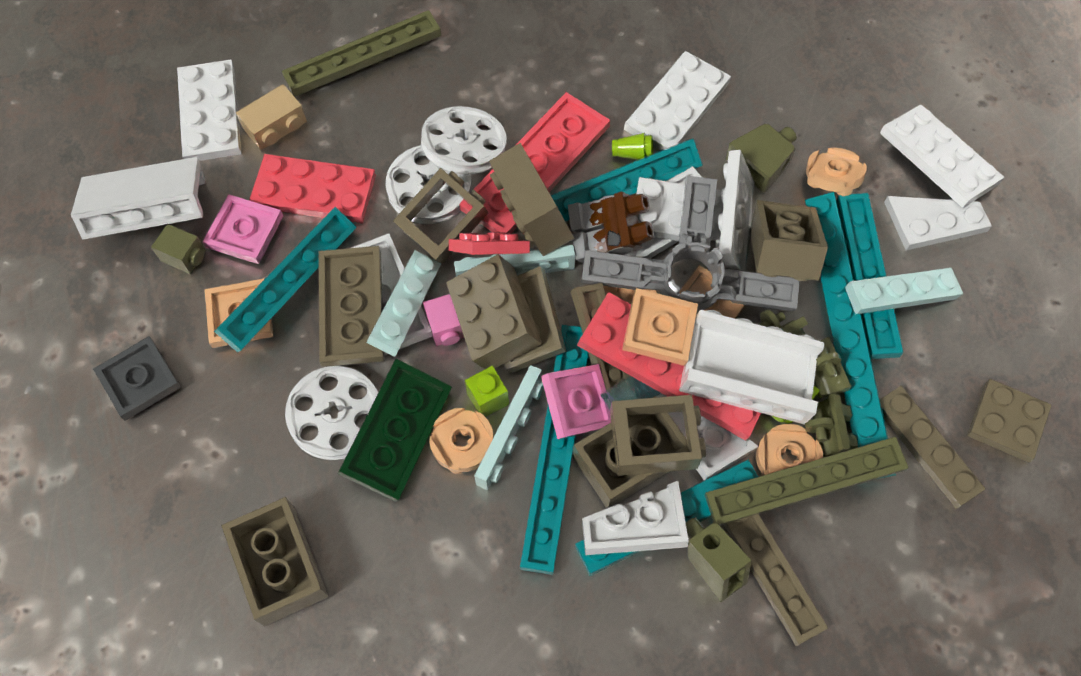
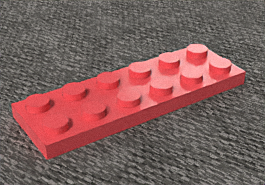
M566 92L517 144L521 143L548 192H550L610 127V119ZM492 169L473 189L486 200L483 205L489 212L480 224L491 232L512 234L517 225L512 213L501 197V190L497 189L490 177V174L494 173ZM464 199L459 204L460 210L465 214L473 208Z
M608 292L581 336L577 346L667 397L691 395L679 391L683 365L622 350L631 304ZM692 395L694 406H699L701 416L745 441L750 437L761 413Z

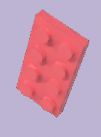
M264 154L249 201L276 208L285 213L324 218L336 207L351 222L363 224L376 174L374 169Z

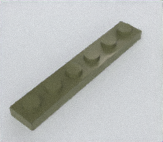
M428 10L284 69L281 72L290 91L296 97L441 36V29Z
M892 437L706 492L705 498L713 522L720 526L902 472L909 467L897 438Z

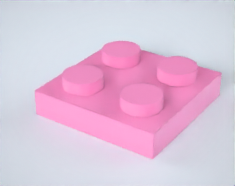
M228 194L206 234L203 244L208 249L259 264L284 217L283 213L279 209Z
M599 364L547 373L541 376L557 439L597 431L611 423V407Z

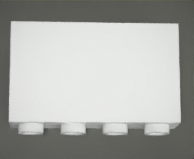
M198 157L81 177L71 216L82 240L202 218L203 210L197 196L199 185L205 184V176Z
M700 310L696 315L689 358L683 368L679 391L805 424L817 412L818 401L812 400L816 359L824 349V342L817 341L809 335L787 333L779 327H765L753 324L752 321L745 318L735 319L723 316L715 310Z

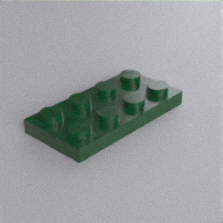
M395 359L337 474L397 502L452 386Z

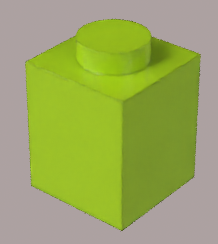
M493 365L464 380L467 395L477 412H480L485 417L509 405L508 390Z

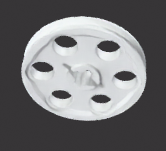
M462 106L449 107L433 113L423 124L421 132V146L425 156L437 167L449 172L453 171L456 174H477L492 169L489 161L505 152L507 140L503 126L495 117L482 110ZM459 118L462 119L464 122L455 123L452 122L451 119ZM485 125L490 127L491 129L481 130L478 128V126ZM440 130L443 134L434 135L430 131ZM490 144L496 146L497 149L489 150L484 146ZM439 149H444L449 151L450 153L447 155L438 154L436 151ZM474 157L477 159V161L467 162L464 160V158Z
M421 145L400 154L393 161L387 172L386 190L388 198L398 214L405 208V206L400 204L402 199L409 196L414 198L424 187V181L428 182L440 169L431 161L426 165L415 163L418 157L425 156ZM439 149L436 151L438 154L447 155L450 153L449 151L444 149ZM400 173H406L410 176L404 183H398L394 180ZM457 174L465 182L462 185L464 189L470 193L472 191L471 174ZM445 183L412 219V222L436 224L447 221L461 212L459 204L463 198L459 195L451 194L449 192L450 187ZM438 202L444 206L438 213H432L428 210L432 203Z
M329 366L317 369L303 377L294 386L288 397L285 408L288 430L296 444L306 453L324 460L345 459L360 430L355 425V421L358 416L368 414L378 391L365 375L352 368ZM324 378H336L338 380L337 386L330 391L323 390L320 384ZM357 385H362L367 388L366 396L358 400L353 399L350 396L351 389ZM301 397H310L313 400V405L309 410L300 411L296 408V402ZM333 406H336L338 411H340L338 412V418L332 419L331 415L328 414ZM307 426H315L318 428L316 438L310 441L303 440L301 438L302 430ZM343 434L347 436L349 442L345 448L336 450L331 447L332 438L336 435Z

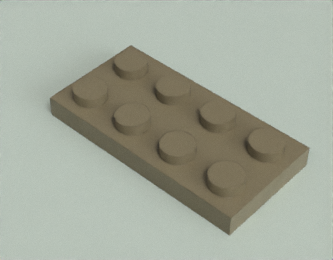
M370 246L319 251V363L322 367L385 361L384 351L366 343L383 311L380 247Z

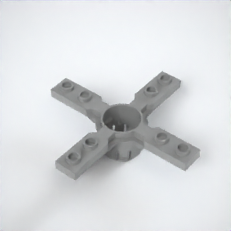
M687 176L680 223L679 244L672 249V252L664 260H655L585 250L581 283H602L603 286L636 290V288L656 290L662 295L697 303V315L700 310L711 307L718 299L731 300L732 303L795 311L798 304L800 281L790 277H767L760 273L724 269V262L719 264L723 258L721 251L715 247L709 252L717 179ZM682 259H693L703 263L712 275V290L706 292L705 295L688 290L680 294L681 288L673 279L671 280L673 269L671 266Z

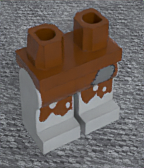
M621 191L592 202L568 205L571 231L576 232L572 234L575 238L573 239L575 260L584 263L585 250L618 255L642 250V243L654 239L651 223L647 221L639 223L638 214L648 212L650 209L648 197L643 194L629 195Z

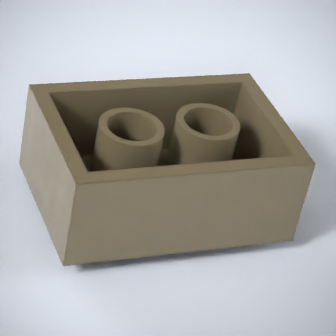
M521 143L489 161L494 170L490 177L497 189L501 190L500 193L504 203L512 213L513 219L526 241H530L531 249L537 246L542 256H545L575 239Z
M757 200L750 227L756 272L767 277H777L779 275L792 277L798 281H808L809 279L819 281L828 246L816 207Z
M499 254L446 282L472 362L484 369L493 365L495 369L542 345L515 268Z
M669 413L627 416L632 456L689 452L686 437ZM611 423L573 445L574 460L606 508L621 503L669 473L658 472L617 476Z
M286 497L221 525L255 621L265 627L329 597L296 509Z

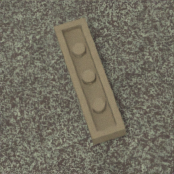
M602 283L575 287L570 291L582 333H584L606 297ZM589 353L591 364H599L610 407L612 401L637 399L630 375Z
M902 386L880 399L884 420L956 509L986 489Z
M759 514L725 524L724 526L732 540L752 560L750 570L795 646L827 630L828 626Z

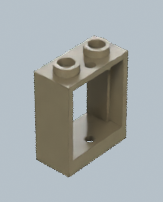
M440 168L393 222L442 265L453 253V251H449V239H459V233H471L489 212L483 205L486 200L475 190L469 193L462 187L465 182L456 173L451 171L447 174ZM446 183L473 208L438 246L411 221Z
M692 395L612 401L610 418L617 476L698 469L702 458L706 457V445L704 438L698 436L697 426L701 425V414L699 406H694ZM683 411L689 452L632 456L627 416Z

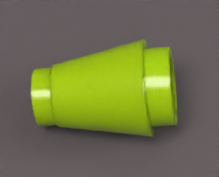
M645 132L612 140L613 157L618 156L639 160L653 154V136L646 135Z

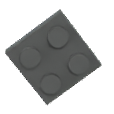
M150 336L93 368L118 414L124 421L181 388Z

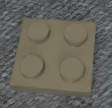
M989 379L984 385L967 436L1030 463L1035 459L1052 404Z

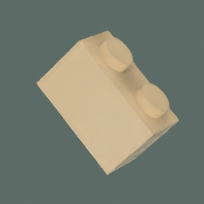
M284 84L236 112L243 130L260 151L275 144L280 138L299 129L307 122L302 105Z

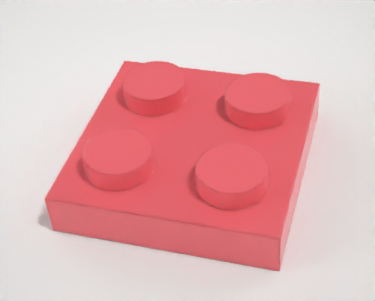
M488 232L487 234L459 233V239H449V251L471 255L530 253V241L518 240V234H505L503 232Z

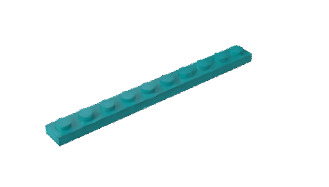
M831 192L806 199L805 203L808 207H816L828 246L820 277L835 351L841 357V365L851 385L850 390L844 392L846 405H849L851 409V430L857 438L859 448L888 439L862 314H855L845 289L849 282L854 281L837 199L835 193ZM896 473L885 477L896 476Z

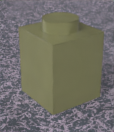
M169 224L165 226L151 246L161 262L189 274L193 272L196 266L201 264L206 252L198 236Z

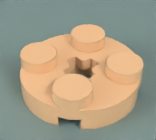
M828 148L827 153L819 154L818 150L808 158L806 167L807 183L812 188H821L836 192L841 196H849L853 193V189L862 185L867 166L865 162L863 165L859 162L860 156L846 149Z
M465 408L451 409L438 417L433 425L430 436V447L433 456L441 466L449 469L454 474L473 471L479 467L494 438L493 429L488 419L480 412L465 410ZM461 433L464 437L469 435L471 438L468 440V445L464 447L461 445L456 446L454 443L457 441V434Z
M777 425L766 433L758 444L756 450L757 466L762 476L823 458L822 447L817 439L814 440L812 436L807 434L808 432L805 428L799 425ZM786 449H789L792 455L797 456L798 460H794L792 464H789L786 460L782 459L781 455L786 452Z

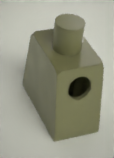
M763 124L730 142L725 160L728 161L729 151L741 150L754 185L761 192L765 193L790 164L795 152V147L792 143L797 139L796 133L790 127H785L780 132H777L769 124Z
M697 518L687 521L688 558L719 601L722 602L748 583L752 560L717 523H712L704 528Z

